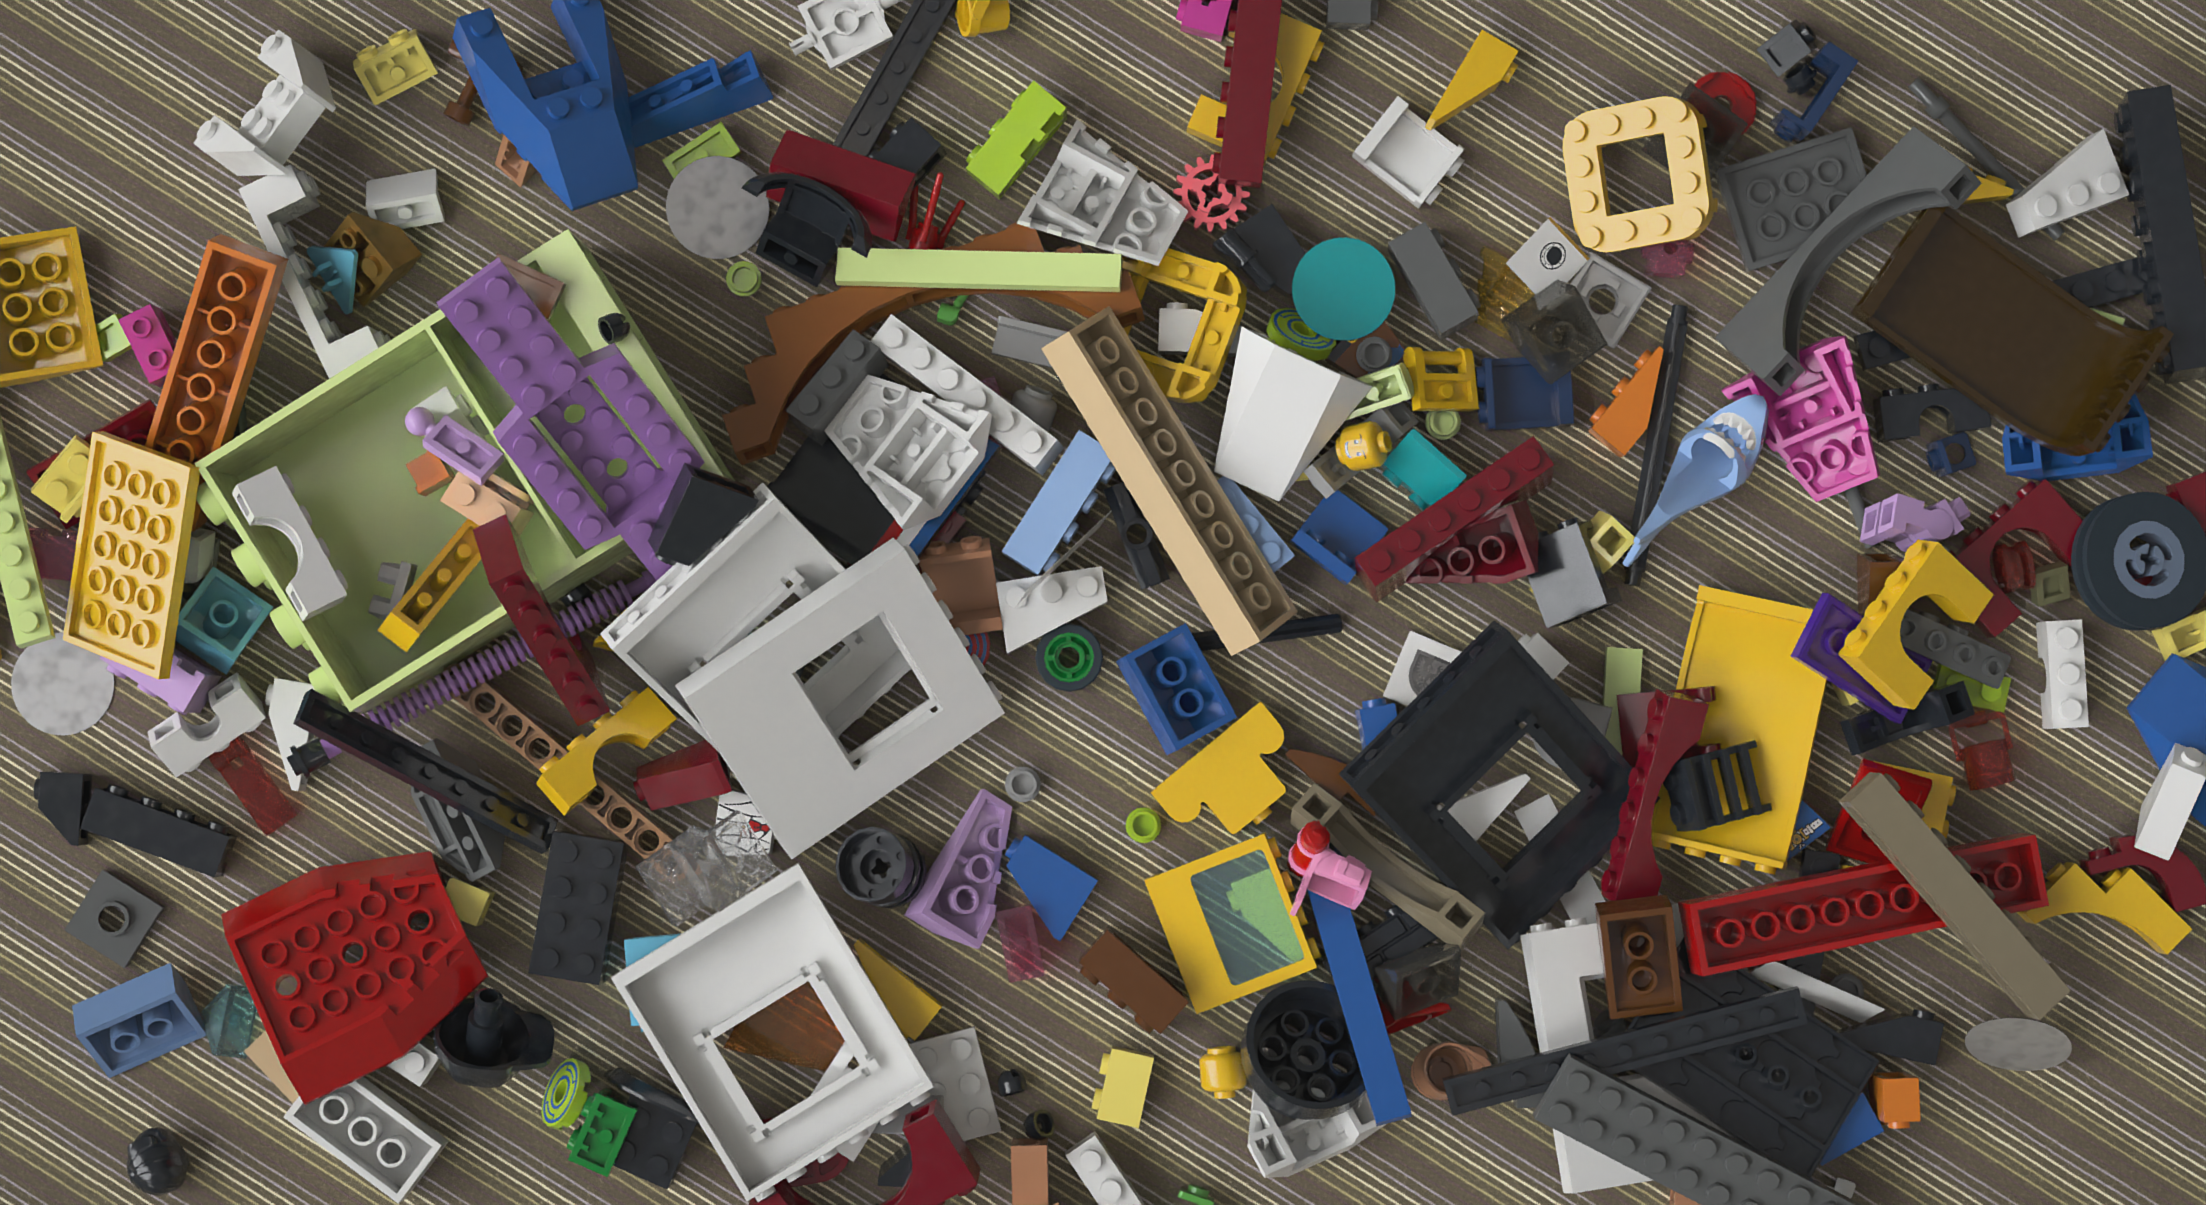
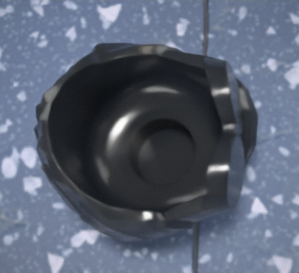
M160 1127L149 1128L142 1132L134 1142L129 1144L127 1147V1174L130 1182L136 1188L150 1195L160 1196L173 1192L183 1185L190 1161L181 1144L168 1130Z

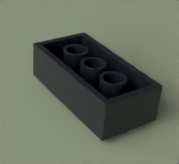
M561 830L553 831L528 973L594 985L605 983L628 844L624 841Z

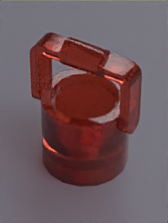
M1984 709L1976 711L1973 716L1949 724L1948 730L1956 761H1962L1970 791L1994 787L2016 780L2008 751L2014 748L2003 712L1994 711L1986 713ZM2000 718L2005 738L1985 741L1959 749L1954 729L1964 726L1971 728L1987 724L1989 720Z

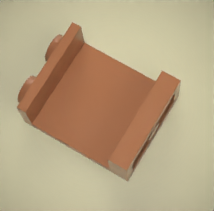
M968 536L956 543L946 544L944 541L931 542L919 558L922 573L925 572L930 577L937 589L932 593L936 601L943 600L951 611L953 618L949 622L953 629L959 627L964 635L1003 630L990 539H982L980 536Z

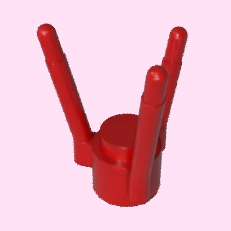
M942 172L937 173L924 223L918 222L917 228L918 185L911 193L909 225L905 239L910 240L908 249L936 250L938 248L943 250L945 240L965 205L964 200L958 201L938 235L939 227L931 224L944 178Z

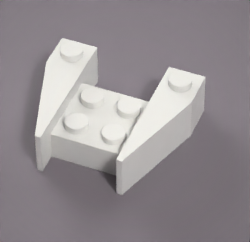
M278 30L275 35L269 36L264 41L261 53L257 58L277 72L279 76L276 80H272L267 84L262 93V99L254 109H250L244 115L239 130L236 131L214 115L211 120L206 121L200 127L197 139L194 142L202 151L237 176L286 175L289 170L283 164L324 109L327 108L331 112L336 109L323 62L292 38Z

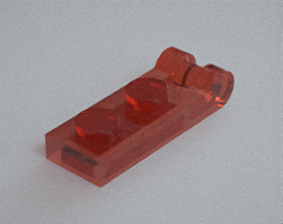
M240 736L232 740L225 750L214 752L208 756L213 766L224 777L266 837L272 835L298 816ZM239 756L245 765L235 771L230 762Z

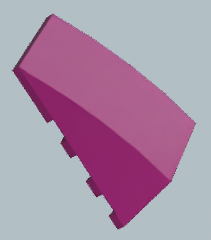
M1847 336L1824 338L1799 349L1800 365L1805 371L1781 396L1752 372L1721 390L1728 400L1733 399L1734 402L1748 395L1764 396L1769 409L1766 440L1764 442L1773 452L1777 451L1786 461V468L1815 502L1880 476Z

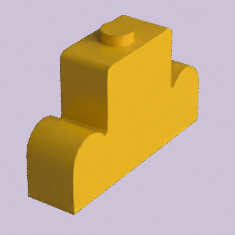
M1260 701L1150 793L1171 818L1181 823L1194 820L1200 813L1201 803L1205 802L1231 834H1236L1251 821L1258 825L1272 813L1269 806L1286 792L1285 786L1260 757L1261 753L1270 754L1282 746L1284 731Z

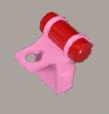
M1320 821L1307 823L1298 833L1297 842L1288 852V868L1295 875L1303 877L1290 911L1292 916H1295L1307 889L1355 910L1362 902L1370 882L1372 871L1366 868L1364 863L1353 856L1348 855L1345 858L1329 849L1330 834L1326 827L1320 824Z

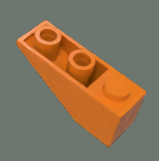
M1660 346L1654 349L1653 352L1646 349L1634 363V366L1638 369L1630 380L1624 376L1611 391L1616 396L1607 407L1601 404L1588 419L1593 423L1588 432L1619 458L1626 455L1648 428L1664 350Z

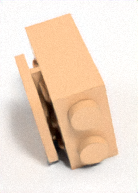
M458 471L440 499L441 502L480 526L506 514L519 537L534 514L528 510L530 504H534L530 495L495 472L481 486Z

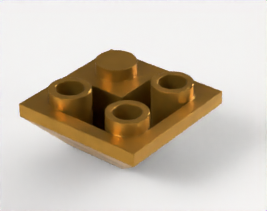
M355 212L347 215L324 245V247L355 249L357 251L358 262L354 297L363 307L370 304L405 276L422 255L400 227Z

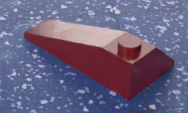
M1527 500L1494 510L1456 534L1419 564L1409 575L1405 583L1504 584L1538 572L1539 533Z

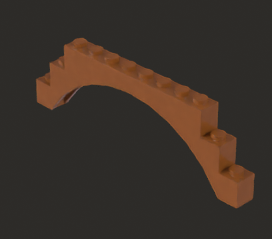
M1017 222L1009 225L1004 231L993 235L982 234L968 244L959 247L949 246L943 249L1044 252L1037 230L1017 224ZM1078 245L1075 247H1061L1055 253H1083L1081 246ZM1128 269L1122 271L1120 292L841 286L839 290L826 295H813L804 303L792 307H779L772 314L765 316L777 354L772 356L762 355L753 359L750 364L744 365L756 403L736 406L730 413L722 415L734 452L741 465L776 453L777 446L789 419L785 410L853 329L862 334L876 323L889 318L891 314L896 315L913 306L951 296L990 293L1035 298L1070 309L1087 319L1110 306L1121 326L1125 328L1145 320L1142 306Z

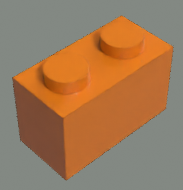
M1876 1072L1873 1074L1869 1081V1104L1882 1125H1888V1128L1904 1129L1910 1128V1122L1921 1121L1918 1077L1906 1072Z

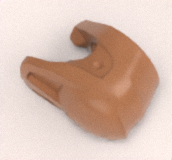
M1441 1042L1427 1046L1417 1054L1411 1066V1077L1415 1087L1424 1096L1434 1100H1448L1442 1078L1491 1066L1486 1051L1481 1047L1459 1044L1457 1042Z

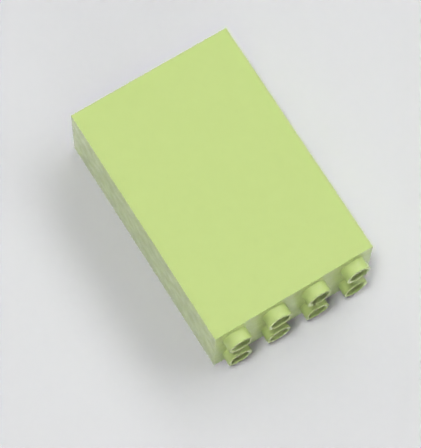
M567 229L519 259L517 262L566 284L549 322L578 358L609 345L602 338L598 328V319L610 313H619L625 316L623 323L628 322L630 324V331L627 337L615 343L697 449L704 460V464L700 469L735 481L588 247ZM441 309L194 463L196 467H200L199 472L205 482L198 486L196 498L201 509L214 525L218 526L225 522L232 530L236 529L244 542L231 551L238 568L253 587L263 583L269 590H274L282 603L281 606L270 612V617L276 629L292 649L302 644L306 650L313 652L321 665L308 674L315 691L347 707L349 712L368 713L367 711L372 709L374 713H378L376 706L381 705L382 709H385L384 702L389 700L390 704H393L392 698L397 696L398 699H401V693L406 692V694H409V689L413 687L414 689L418 688L417 685L426 683V680L442 673L449 665L458 663L515 627L489 585L482 559L407 653L378 631L384 620L368 613L373 595L391 599L395 586L377 581L382 562L401 564V561L418 565L413 581L414 584L467 520V517L440 501L450 483L425 497L418 494L415 488L417 484L406 467L407 463L425 454L427 450L423 448L422 442L425 436L411 434L406 428L405 417L410 409L446 386L455 397L460 394L464 397L473 411L469 415L472 418L478 415L489 431V434L485 436L487 442L504 453V462L495 470V473L526 491L534 502L528 508L534 514L520 535V538L549 604L633 552L621 535L584 550L501 447L493 431L516 404ZM589 375L587 377L653 463L657 468H662ZM579 404L570 405L564 412V418L568 422H578L584 417L585 409ZM535 415L530 418L606 513L607 505ZM621 458L613 459L607 466V473L611 476L622 475L627 469V462ZM274 466H277L280 474H287L295 490L292 494L298 506L303 505L307 509L312 519L310 528L316 538L321 537L330 552L328 560L334 571L337 569L341 571L348 585V589L345 590L347 596L342 603L305 621H302L285 590L296 575L298 568V556L293 543L284 533L276 528L265 525L250 526L232 495L237 484Z

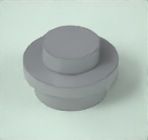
M1028 767L1013 769L1005 780L1007 794L1018 802H1028L1034 799L1039 793L1041 786L1038 774Z

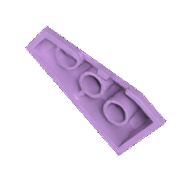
M985 789L979 791L927 872L924 886L917 897L911 901L904 916L932 933L975 949L980 948L995 918L997 905H994L997 884H1000L1002 872H999L1002 850L1006 848L1012 812L1011 805Z

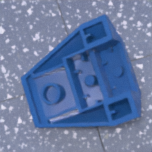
M2134 393L2128 402L2131 408L2127 415L2119 423L2114 422L2108 431L2111 437L2105 447L2098 453L2095 451L2083 456H2070L2053 451L2031 441L2005 425L2002 443L2006 475L2038 481L2043 479L2056 481L2119 473L2153 457L2149 420Z
M2172 653L2126 707L2159 770L2164 765L2175 743L2195 748L2206 755V667ZM2206 780L2190 813L2203 826H2206Z

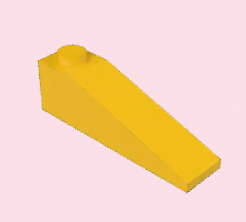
M468 518L393 608L378 629L380 633L406 653L481 560L473 529L480 525Z

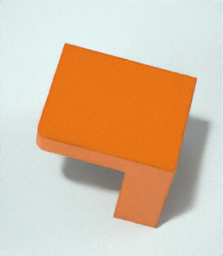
M428 450L425 454L406 464L417 484L415 488L418 494L425 497L452 482L455 477L450 466Z

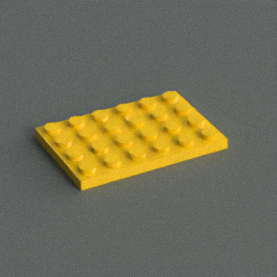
M104 431L92 432L63 633L64 641L156 679L170 678L200 478V467Z

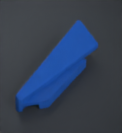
M752 51L745 52L722 68L719 67V64L713 57L628 97L634 148L772 100V91Z

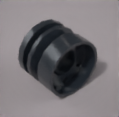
M876 827L859 829L847 837L838 850L835 863L837 880L847 894L856 900L888 909L905 906L915 899L924 886L927 873L925 857L917 844L907 837Z

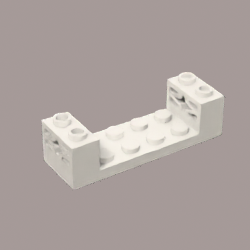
M290 164L285 167L289 170L286 175H267L238 190L268 252L289 259L282 279L283 284L330 379L391 339L388 335L384 336L381 331L378 332L369 326L342 337L334 321L330 322L326 317L324 310L328 309L327 303L318 289L314 290L308 279L313 277L312 272L305 259L299 258L293 249L297 245V241L289 226L284 227L283 225L320 207L316 196L320 195V191L311 175L307 176L304 170L299 171Z

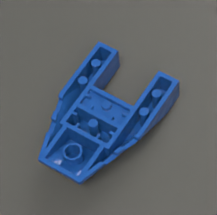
M600 0L552 1L551 10L577 63L527 79L523 78L491 8L457 17L452 38L495 130L499 134H504L517 148L516 152L525 162L529 161L542 175L541 179L571 211L638 189L627 83Z

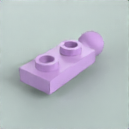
M415 407L405 417L406 428L411 434L416 436L426 435L422 440L423 448L481 486L504 462L503 452L447 415L436 424L431 411L424 407Z

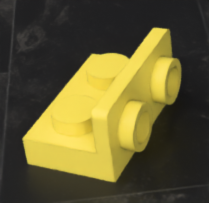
M407 29L397 31L388 38V43L378 48L375 45L366 47L356 54L357 59L353 61L354 70L375 106L438 74L416 29L409 32Z
M78 435L72 438L31 488V493L61 513L60 519L65 523L73 515L76 518L81 515L90 444Z

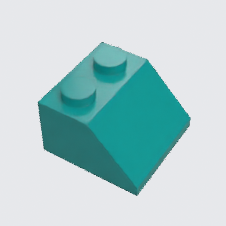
M1414 428L1387 456L1385 463L1381 466L1384 469L1382 476L1396 488L1400 485L1404 486L1411 493L1408 499L1422 511L1455 490L1467 477L1463 471Z

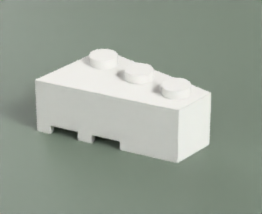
M2104 128L2086 137L2071 152L2062 157L2053 167L2006 204L2018 238L2109 205L2129 195Z
M1102 566L1050 574L1017 606L1016 604L1027 589L1041 576L997 582L996 587L1007 654L1108 603Z

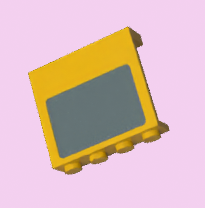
M1266 832L1161 874L1157 873L1144 880L1196 1014L1313 970L1318 966L1316 959L1322 957L1315 938L1308 939L1303 925L1308 924V920L1302 905H1300L1295 916L1290 915L1294 903L1290 892L1294 891L1295 887L1288 870L1281 872L1277 858L1282 857L1275 837L1268 838Z

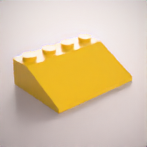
M76 226L0 237V388L32 383L102 367L101 350Z

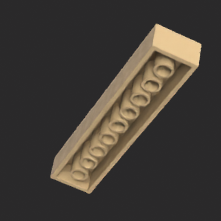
M1110 306L1042 347L1041 349L1050 365L1065 386L1069 396L1073 399L1087 425L1099 441L1107 457L1112 462L1126 488L1138 504L1144 517L1151 525L1230 655L1232 656L1262 641L1298 612Z

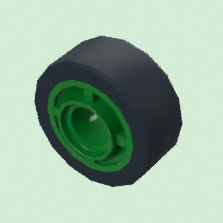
M1064 624L1044 634L1037 645L1035 660L1038 672L1046 683L1057 690L1071 692L1084 689L1094 682L1101 671L1103 654L1101 645L1092 632L1079 625ZM1065 648H1074L1079 653V662L1073 668H1065L1059 662V654Z

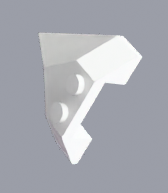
M1263 1048L1266 1055L1277 1057V1054L1272 1049ZM1298 1056V1059L1303 1064L1312 1065L1309 1058ZM1276 1081L1280 1088L1284 1090L1290 1089V1086L1285 1081ZM1311 1088L1315 1096L1325 1097V1094L1320 1089ZM1253 1089L1247 1147L1264 1178L1289 1177L1351 1149L1386 1124L1376 1126L1367 1092L1356 1105L1342 1114L1326 1119L1301 1120L1276 1112L1266 1105Z

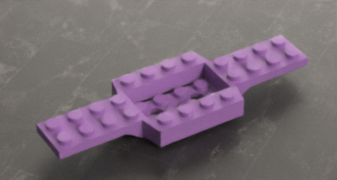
M496 258L436 303L516 404L493 431L498 443L584 550L621 535L653 577L658 580L673 565L666 564L655 557L648 539L684 463L700 468L704 464V460L615 343L578 358L500 258ZM589 375L595 381L598 387L602 390L605 396L609 399L612 405L616 408L619 414L627 422L630 428L634 431L637 437L641 440V442L644 444V446L648 449V451L651 453V455L655 458V460L662 468H657V466L653 463V461L646 454L643 448L639 445L636 439L632 436V434L628 431V429L621 422L618 416L614 413L611 407L607 404V402L603 399V397L596 390L593 384L589 381V379L587 378ZM579 404L585 409L584 417L578 422H568L564 418L565 410L570 405ZM534 415L538 418L607 505L606 513L530 418ZM616 458L624 459L627 462V469L622 475L611 476L607 473V466L610 461Z

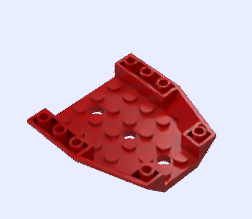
M431 851L318 867L221 914L225 938L279 1062L305 1105L406 1056L488 977L477 949L469 940L444 885L446 883ZM419 913L428 914L430 918L428 926L421 931L413 930L411 927L413 917ZM353 945L362 946V958L356 963H348L345 959L348 948ZM288 977L296 978V990L290 995H281L279 985L282 980Z

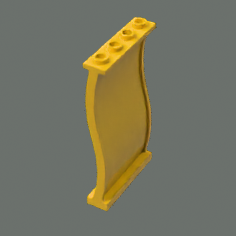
M1699 585L1696 597L1697 603L1684 650L1676 690L1715 686L1716 700L1705 702L1709 704L1698 744L1721 743L1722 749L1756 740L1757 747L1748 751L1761 805L1771 803L1772 810L1763 814L1749 816L1745 819L1727 822L1723 825L1709 827L1701 831L1677 832L1676 825L1670 817L1671 803L1668 790L1662 784L1658 794L1661 799L1654 806L1652 818V846L1670 850L1671 843L1685 846L1684 854L1705 858L1706 852L1720 855L1719 862L1740 867L1741 861L1745 860L1756 863L1754 868L1756 871L1776 875L1777 868L1783 870L1787 868V859L1802 802L1828 681L1790 657L1813 609ZM1736 753L1730 754L1742 810L1748 809ZM1717 759L1711 760L1723 814H1730Z

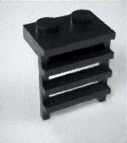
M1756 740L1692 757L1679 758L1663 782L1665 789L1668 790L1671 803L1670 817L1676 825L1677 832L1701 831L1709 827L1723 825L1727 822L1745 819L1746 817L1763 814L1772 810L1771 803L1761 805L1748 751L1757 747ZM1736 753L1748 809L1742 810L1730 754ZM1717 758L1730 814L1726 815L1723 814L1711 764V759Z

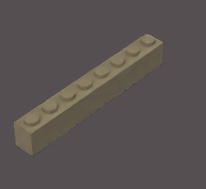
M1869 772L1838 802L2028 1018L2041 1020L2071 991L2063 982L2066 979L2064 973L2053 963L2048 964L2041 957L2040 954L2043 952L2041 947L2031 937H2024L2016 928L2019 925L2016 918L2006 909L2000 910L1993 902L1995 898L1994 893L1984 883H1977L1969 874L1972 869L1968 863L1959 855L1953 856L1945 847L1948 841L1937 829H1930L1922 820L1924 814L1921 809L1912 801L1906 802L1898 793L1901 789L1898 783L1887 773L1883 775L1882 773Z

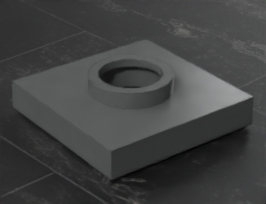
M103 869L66 926L65 931L123 968H127L165 909V906L110 871ZM108 906L120 908L125 916L123 927L116 932H108L100 924L99 917H101L103 910Z

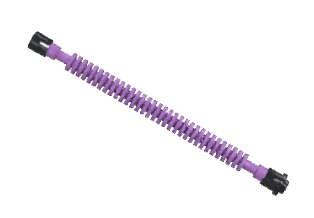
M649 570L642 572V577L627 585H624L622 580L616 582L619 589L616 590L615 586L611 584L608 586L609 594L605 588L600 590L602 598L597 593L592 594L594 602H591L589 597L583 599L586 606L583 607L580 601L575 603L577 611L574 610L572 605L567 607L569 615H566L564 610L559 611L561 619H558L563 630L565 632L568 631L571 637L576 635L575 627H577L579 632L584 631L582 623H585L588 628L592 627L593 625L590 620L592 618L596 624L600 623V614L604 620L609 618L607 610H610L612 615L617 614L615 606H618L620 611L625 610L623 602L626 601L627 605L630 606L633 603L632 597L648 590L657 580ZM517 633L520 638L519 641L513 635L509 637L511 645H508L506 640L501 642L502 650L496 644L492 646L495 651L494 654L491 653L489 648L484 650L486 658H483L481 653L476 654L477 663L471 657L467 659L470 664L469 667L466 666L464 661L459 663L461 671H458L456 666L451 667L454 673L452 676L446 670L442 672L446 679L442 680L438 674L434 676L437 681L436 684H433L431 679L426 680L429 686L427 689L421 683L417 685L421 692L417 693L413 687L409 689L412 694L411 697L408 698L406 692L401 693L404 699L402 702L396 696L392 698L395 703L394 706H391L389 700L384 702L387 708L384 711L381 705L376 706L378 714L375 715L372 709L367 711L370 716L369 719L383 727L386 726L387 729L392 731L393 728L390 723L394 722L398 728L402 726L399 721L400 718H403L405 723L410 722L407 716L409 713L415 719L419 717L415 710L420 709L423 715L427 713L425 705L428 704L430 710L435 708L432 701L436 700L440 706L444 704L441 699L442 696H445L448 702L452 700L450 692H453L455 697L460 695L457 688L461 687L465 693L469 691L466 686L467 683L473 689L477 687L475 679H478L480 684L485 682L482 675L486 674L490 680L494 678L491 673L492 670L498 676L502 674L500 666H503L504 670L507 671L510 669L507 662L511 661L515 667L519 665L516 660L517 657L523 663L527 661L525 653L530 658L534 657L521 634ZM316 737L297 748L295 745L290 747L292 755L288 756L287 760L296 776L303 773L305 778L308 779L312 777L310 773L331 763L330 759L342 753V750Z

